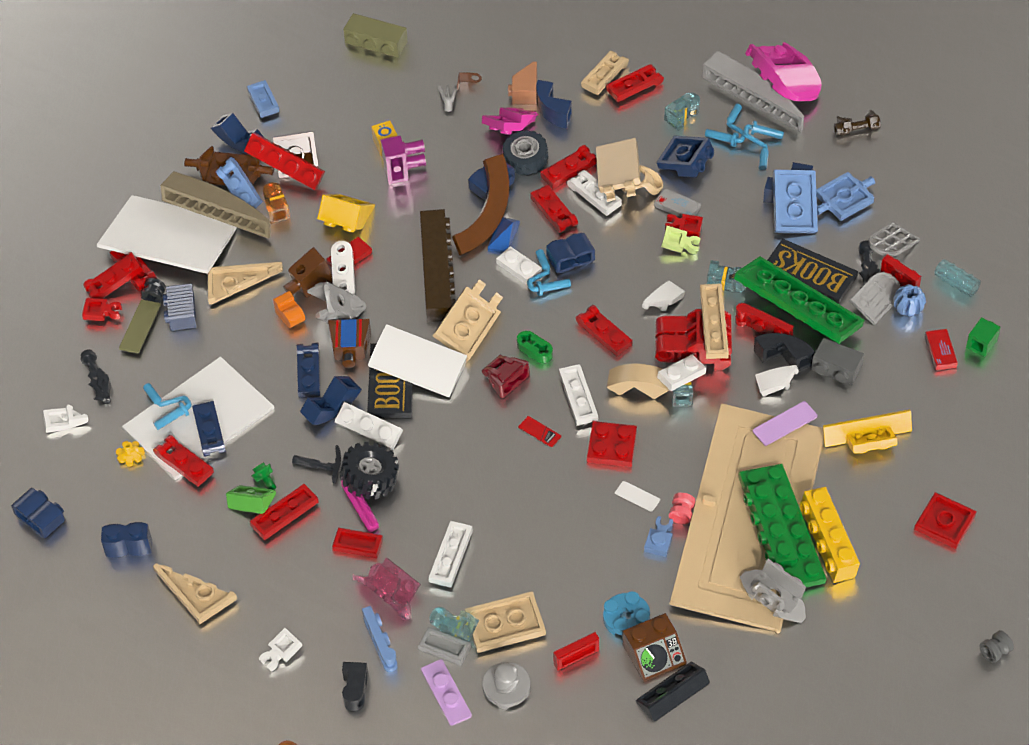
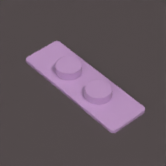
M803 401L754 428L753 433L764 446H767L816 419L818 415L806 401Z
M440 659L421 668L450 725L457 724L472 716L443 660Z

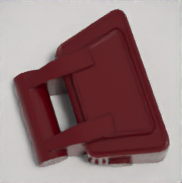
M501 354L482 369L483 375L489 378L491 386L500 398H505L530 376L528 361L515 357L509 358Z

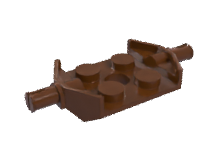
M213 146L208 148L199 158H185L184 161L185 167H196L202 181L210 184L225 185L224 181L217 175L216 170L224 167L230 157L238 162L252 185L258 177H261V174L273 175L274 173L273 167L260 165L259 160L252 155L214 152Z

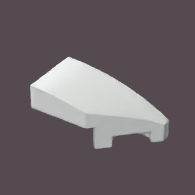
M796 365L785 366L756 374V380L762 396L783 388L788 390L791 386L789 383L794 374L799 372Z
M69 404L66 408L43 410L46 433L66 430L88 422V415L79 414Z

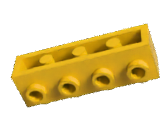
M826 486L804 491L799 504L800 510L806 519L809 531L813 535L817 549L823 558L826 570L830 574L833 583L855 578L860 562Z

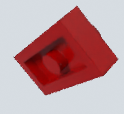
M888 254L882 259L880 273L891 274L897 279L901 287L911 284L920 288L922 276L916 271L911 270L898 259H894Z

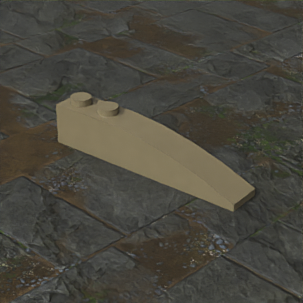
M175 171L160 185L162 201L266 238L271 237L270 220L242 199L219 187Z

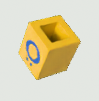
M390 120L371 126L373 142L380 156H382L380 139L398 136Z

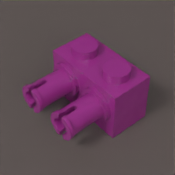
M401 135L380 139L383 167L389 185L409 181V169L426 166L425 155L421 153L425 152L423 139L408 143L402 141ZM416 153H421V154H418V155H413V156H408V157H407V155L416 154Z

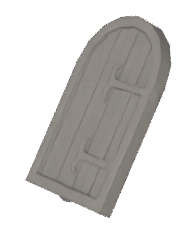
M877 273L869 278V281L849 302L875 325L894 305L893 298L896 291L900 288V284L889 273Z

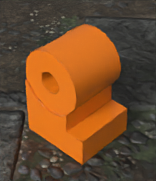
M290 291L273 299L275 313L288 328H292L306 320L301 307L296 303Z

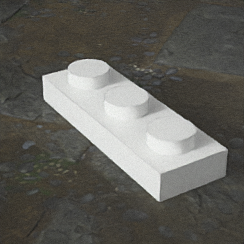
M580 364L559 369V376L576 425L598 421V414Z
M345 402L334 421L338 425L394 450L403 432V429Z
M450 521L429 575L430 583L452 587L473 532L472 526Z

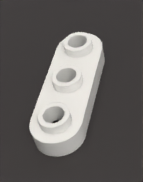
M338 241L331 248L333 285L339 288L345 286L347 287L345 291L355 295L353 250L348 242ZM341 248L345 249L343 252H338ZM342 267L346 268L344 271H339Z

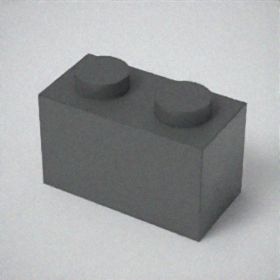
M823 338L813 356L811 370L834 378L841 383L853 385L863 366L864 353Z

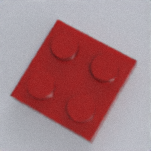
M593 421L587 463L632 467L637 426Z

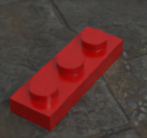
M302 484L269 507L265 513L259 514L252 519L250 525L265 541L319 503L318 497L305 484Z

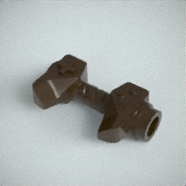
M869 110L865 114V120L852 122V118L837 116V123H834L835 135H848L851 131L861 128H869L870 130L880 129L879 115L873 110Z

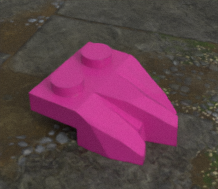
M500 107L499 115H482V124L488 125L491 130H500V133L512 134V131H521L535 121L538 113L532 110H524L523 108Z

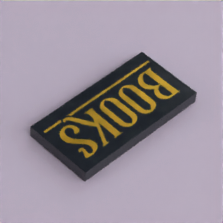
M783 238L767 259V261L838 304L858 276L857 270Z
M370 343V358L377 343ZM369 367L367 413L378 418H412L413 383Z

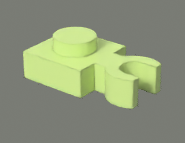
M667 226L661 247L682 253L684 248L691 254H697L699 247L692 244L699 245L701 239L697 236L686 237L687 231Z

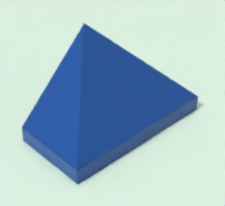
M502 217L500 224L493 232L488 250L500 253L506 251L512 245L520 221Z

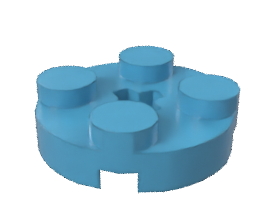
M634 591L617 594L604 603L603 622L606 629L613 635L616 633L622 635L623 638V630L650 620V608L647 602ZM623 612H630L631 618L627 619L626 617H621Z

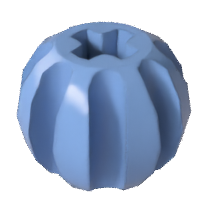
M911 284L900 287L893 298L894 307L897 309V312L908 317L922 312L926 304L925 294L922 292V289Z

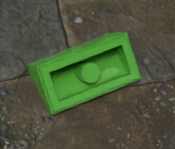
M239 485L226 493L227 505L229 509L263 514L275 497L276 491Z

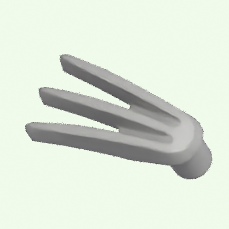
M440 85L438 89L444 101V110L452 111V101L455 99L457 86L453 87L452 94H450V88L447 85L445 94L443 87Z

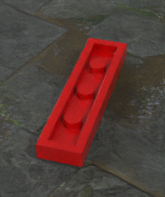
M252 133L244 152L313 190L318 188L325 174V171L257 133Z

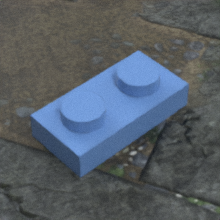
M266 80L247 86L248 93L261 118L280 112Z

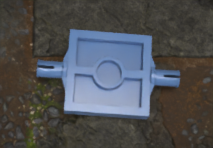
M847 172L816 189V197L822 202V204L817 206V215L829 210L842 221L874 203V196L867 188L875 184L874 178L870 176L860 181Z

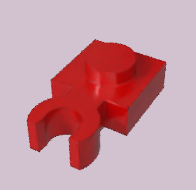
M668 214L667 222L671 223H665V230L667 226L687 231L686 236L700 237L703 217L682 214V218H678L676 215Z
M86 298L82 312L83 320L104 321L105 316H109L114 320L120 319L119 311L115 310H122V305L120 302L108 304L107 299Z

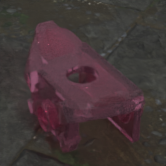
M385 558L382 564L377 563L371 566L368 575H353V580L362 582L364 586L369 587L384 599L383 601L388 603L403 621L411 619L410 602L421 584L389 558Z

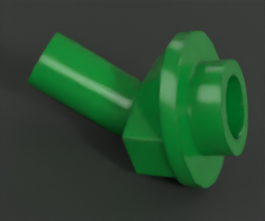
M263 462L252 469L254 474L251 477L256 482L262 480L267 489H276V485L269 475L273 472L270 463L265 465Z

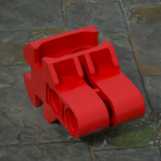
M695 309L688 313L687 316H661L656 319L655 358L660 362L676 363L693 354L702 364H714V371H722L731 366V314L724 310L729 351L728 358L706 359L701 309Z

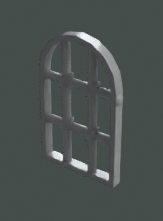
M892 222L873 233L868 240V244L876 253L883 256L888 254L894 257L918 243L920 238ZM891 227L897 229L894 232L888 231V229ZM883 232H885L886 234H888V235H887L886 237H884V238H879V237H878V235H880V234L883 233ZM902 232L906 236L899 238L895 234ZM890 237H893L897 240L893 244H889L886 242V240ZM875 238L878 242L873 244L872 239ZM911 238L914 241L908 244L904 240ZM879 244H884L887 246V248L881 250L876 246ZM898 244L905 245L903 248L899 250L895 248V246Z

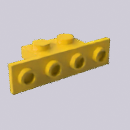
M909 409L823 425L824 446L828 447L847 443L853 453L860 454L870 450L888 449L891 446H896L897 437L895 434L912 431L911 411Z

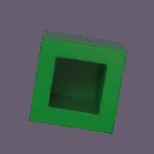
M981 317L968 335L966 348L986 357L998 341L1001 327Z

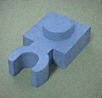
M658 516L655 523L656 529L650 528L644 552L667 557L673 533H670L673 529V519H670L667 525H662L661 517Z

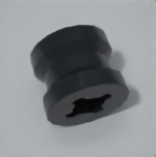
M156 278L147 279L144 285L145 289L141 293V298L161 303L166 285Z

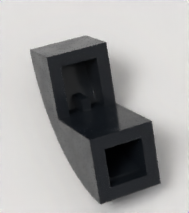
M770 333L757 336L754 340V352L762 363L782 355L789 366L796 365L799 371L812 366L815 354L814 349L797 337L787 334Z

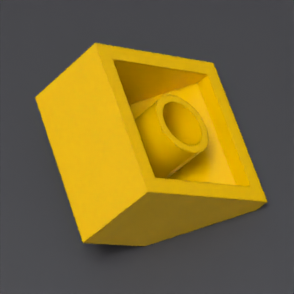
M338 193L326 194L322 196L317 219L324 221V225L336 227V225L343 226L342 230L354 233L355 230L363 229L375 204Z

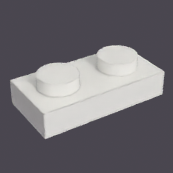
M511 246L496 258L497 265L525 284H527L528 279L542 272V267Z
M692 354L658 371L657 378L670 391H673L704 375L706 367Z

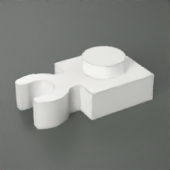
M284 628L268 644L271 650L262 653L259 660L264 664L267 660L272 659L267 665L268 669L272 672L278 667L281 658L287 662L303 645Z

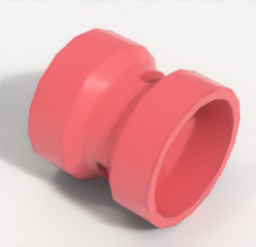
M676 493L672 500L673 507L670 509L669 518L673 519V522L684 525L690 523L692 518L691 510L694 509L696 503L695 498L687 493Z

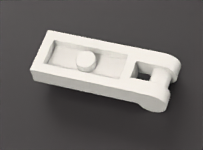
M585 170L578 173V177H573L567 181L568 187L572 191L578 192L606 216L622 205V200L616 195V200L607 202L606 194L604 192L600 193L598 180Z

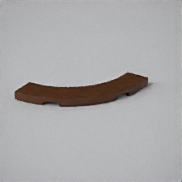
M503 154L487 158L483 161L487 176V199L477 220L464 231L452 236L459 256L472 251L486 241L502 220L509 197V174Z

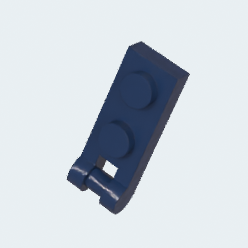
M312 343V345L307 346L297 344L298 397L321 396L319 343ZM304 354H312V357H304Z
M214 401L193 405L192 409L204 457L210 456V453L226 452Z

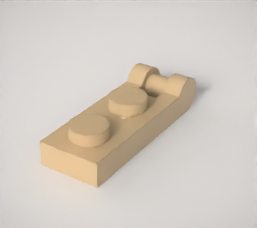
M609 51L582 80L581 87L599 95L606 85L622 69L627 67L629 59L624 56L619 57L616 52Z

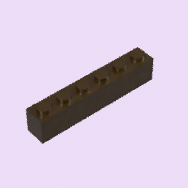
M445 209L420 211L427 322L443 321L456 299H451V295H455V284L450 282V279L454 278L453 266H449V262H453L452 249L448 250V246H452L451 233H447L446 230H451L450 217H445Z

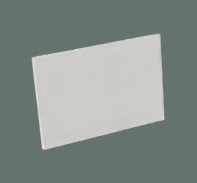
M131 195L97 243V247L124 254L132 252L136 257L208 274L238 227L172 204Z
M219 357L161 398L162 401H166L179 396H187L192 403L187 417L184 414L157 430L153 423L177 409L180 402L164 407L153 404L124 424L122 429L134 441L139 442L140 447H143L174 480H177L182 475L154 454L153 449L157 445H162L168 435H172L181 445L200 459L204 460L208 457L203 455L192 409L193 405L214 401L224 445L273 410L274 405L222 357ZM170 448L167 452L171 454L173 450Z

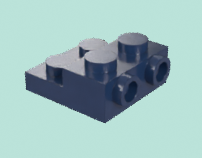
M674 135L656 164L659 169L676 170L678 176L696 178L699 172H704L706 161L713 158L714 148L709 138Z

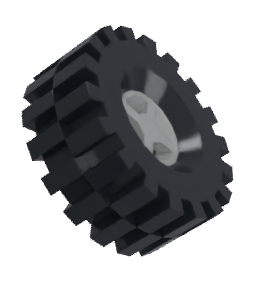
M364 442L363 446L357 443L354 448L352 446L348 448V452L344 453L340 471V480H343L342 485L344 488L349 486L348 492L352 494L355 491L357 497H361V494L366 495L365 499H370L371 496L378 499L380 494L386 496L388 491L391 492L396 484L399 464L397 456L393 457L394 452L392 450L387 452L386 446L383 445L380 448L378 447L379 443L374 442L373 445H369V442Z

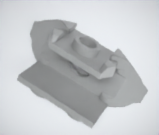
M329 282L318 283L315 287L307 290V293L326 301L327 309L317 312L315 317L327 324L328 320L355 319L367 309L366 302L361 301L359 297Z
M767 559L763 570L745 571L740 576L742 584L751 600L754 598L774 612L773 616L797 623L804 621L806 614L802 596L806 586L803 585L800 579L792 577L784 571L780 564L773 563ZM770 589L777 590L780 593V597Z

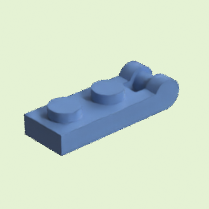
M230 157L224 167L216 170L217 175L224 181L231 194L242 199L255 209L263 202L234 158ZM231 170L234 172L232 176L229 174Z
M371 606L362 608L364 623L383 668L387 672L395 671L398 666L396 652L388 647L391 645L387 632L382 633L380 629L383 625L379 614H374Z

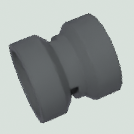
M1002 630L997 631L992 635L991 639H986L979 645L981 653L991 663L997 662L1001 659L1002 654H1008L1014 649L1012 640Z

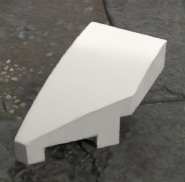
M667 281L643 301L642 308L648 309L650 306H655L660 311H666L668 305L683 299L686 291L671 281Z

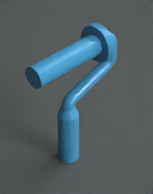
M735 104L727 117V126L736 131L733 135L706 129L705 137L729 142L732 147H735L737 143H742L746 139L743 135L744 130L733 124L742 110V106Z
M753 121L752 125L748 124L744 127L743 135L762 147L759 169L766 170L769 155L768 146L752 135L759 133L782 139L784 132L757 125V121Z
M538 249L536 256L544 271L528 279L527 285L532 292H537L538 296H542L543 292L571 287L570 279L543 284L537 281L536 287H534L532 282L550 273V265L543 249Z
M150 383L143 386V389L153 403L160 407L180 402L177 409L153 423L157 430L184 414L186 417L189 415L188 410L191 408L192 403L187 396H179L162 401Z

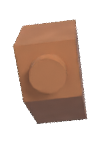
M537 62L530 63L512 76V84H508V96H512V105H536Z

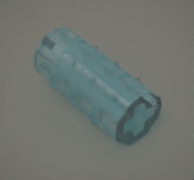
M943 259L935 269V276L970 297L978 291L981 285V280L974 277L973 274L967 273L963 268H959L955 263H951L946 259Z

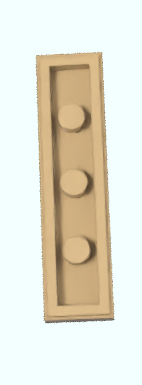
M700 284L706 359L728 358L729 351L722 284Z

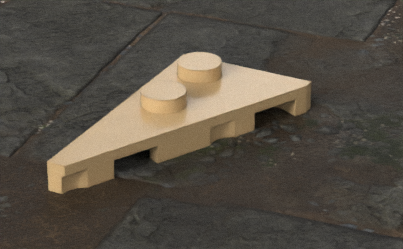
M282 262L212 267L208 273L209 304H214L282 272Z
M157 563L153 565L154 571L199 624L237 600L236 594L232 591L229 593L217 589L216 585L212 583H205L201 579L186 573L181 575L165 565H158Z

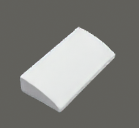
M386 324L368 366L450 397L465 367L467 355Z

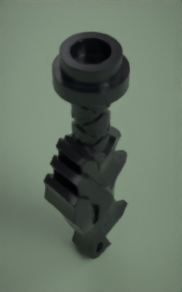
M868 240L860 242L858 247L859 253L864 258V262L861 264L862 271L859 272L863 278L864 285L869 281V278L880 273L878 265H876L875 261H872L871 254L874 251L870 248Z
M91 349L84 350L80 355V360L82 364L87 365L89 368L88 377L91 381L88 385L96 391L94 400L110 403L111 399L108 394L111 383L108 374H105L101 368L96 366V353Z

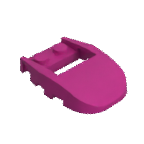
M783 42L782 46L756 47L754 44L749 45L745 53L746 56L753 58L752 65L754 68L760 69V76L763 80L769 79L773 83L772 88L778 94L793 101H812L819 97L821 79L815 67L805 55L786 42ZM775 64H792V65H775Z

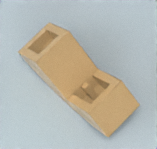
M625 364L609 370L607 388L618 395H622L635 387L651 398L656 399L669 391L657 378L658 371L662 370V368L647 364Z

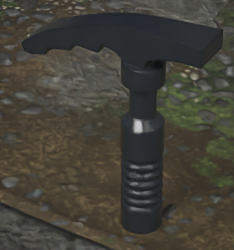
M336 445L335 463H321L320 460L298 455L293 456L292 463L315 469L323 468L329 472L333 471L332 483H336L341 470V451L339 446Z

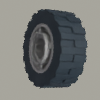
M529 130L517 131V133L511 134L509 138L507 137L506 142L503 143L505 161L519 175L537 173L547 164L549 157L546 139L540 133Z

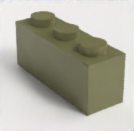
M355 13L352 14L343 28L345 43L395 57L400 56L408 42L406 27Z

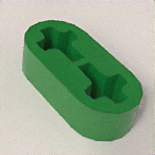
M522 331L517 335V348L539 363H548L552 360L553 347L549 342L531 331Z

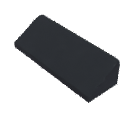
M691 661L640 696L636 703L655 722L710 683L706 670Z

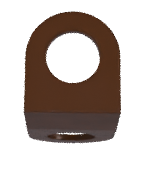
M459 72L457 90H459L460 82L478 83L482 80V76L478 73ZM478 76L479 79L473 80L471 77Z

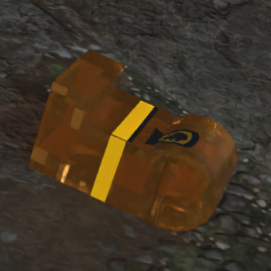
M274 182L266 184L263 187L265 203L268 205L266 208L270 224L290 219L289 206L280 185Z

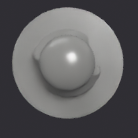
M501 662L495 664L487 670L483 677V692L490 702L501 709L518 705L530 694V676L522 666L516 663Z

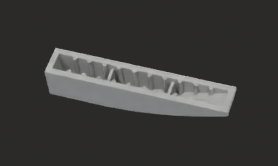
M719 51L703 64V79L799 132L803 131L804 115L789 99L778 94L772 88L773 84L768 80H763L758 73Z

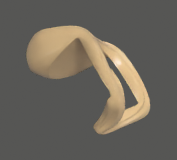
M639 165L640 172L644 174L645 178L641 184L635 185V190L645 187L650 194H659L663 188V181L660 175L648 167Z

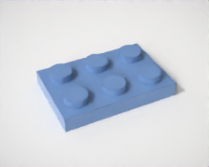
M774 170L775 233L816 234L818 232L816 171Z

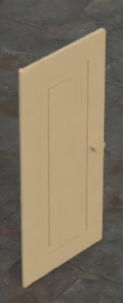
M721 403L669 605L775 631L779 634L783 619L773 616L774 612L755 598L751 600L740 579V576L745 571L763 570L766 560L764 546L760 545L758 541L756 525L753 526L751 522L750 508L744 503V491L738 475L741 471L783 464L799 505L804 491L813 489L824 440L823 427L805 424L773 443L764 446L753 433V429L776 416ZM770 589L780 597V593L777 590Z

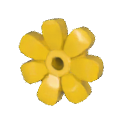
M124 441L122 443L123 448L116 449L117 461L121 464L126 461V466L132 467L134 465L133 461L139 463L142 460V455L145 454L144 448L139 447L140 445L137 441L132 443Z

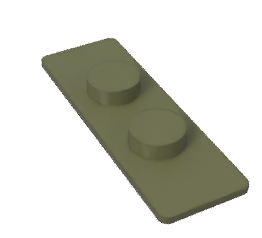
M147 300L140 301L119 346V350L132 353L140 352L161 306L160 303Z

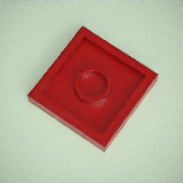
M934 492L916 522L914 530L957 549L974 520L977 511Z

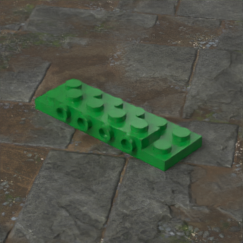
M761 256L735 273L734 279L743 286L753 290L761 297L774 303L777 307L787 311L795 318L808 324L814 330L819 331L838 344L863 327L864 319Z
M783 464L739 472L738 478L744 491V503L750 508L751 522L753 526L756 525L758 541L765 549V560L769 559L773 563L780 564L784 571L792 577L800 579L806 587L825 584V573Z

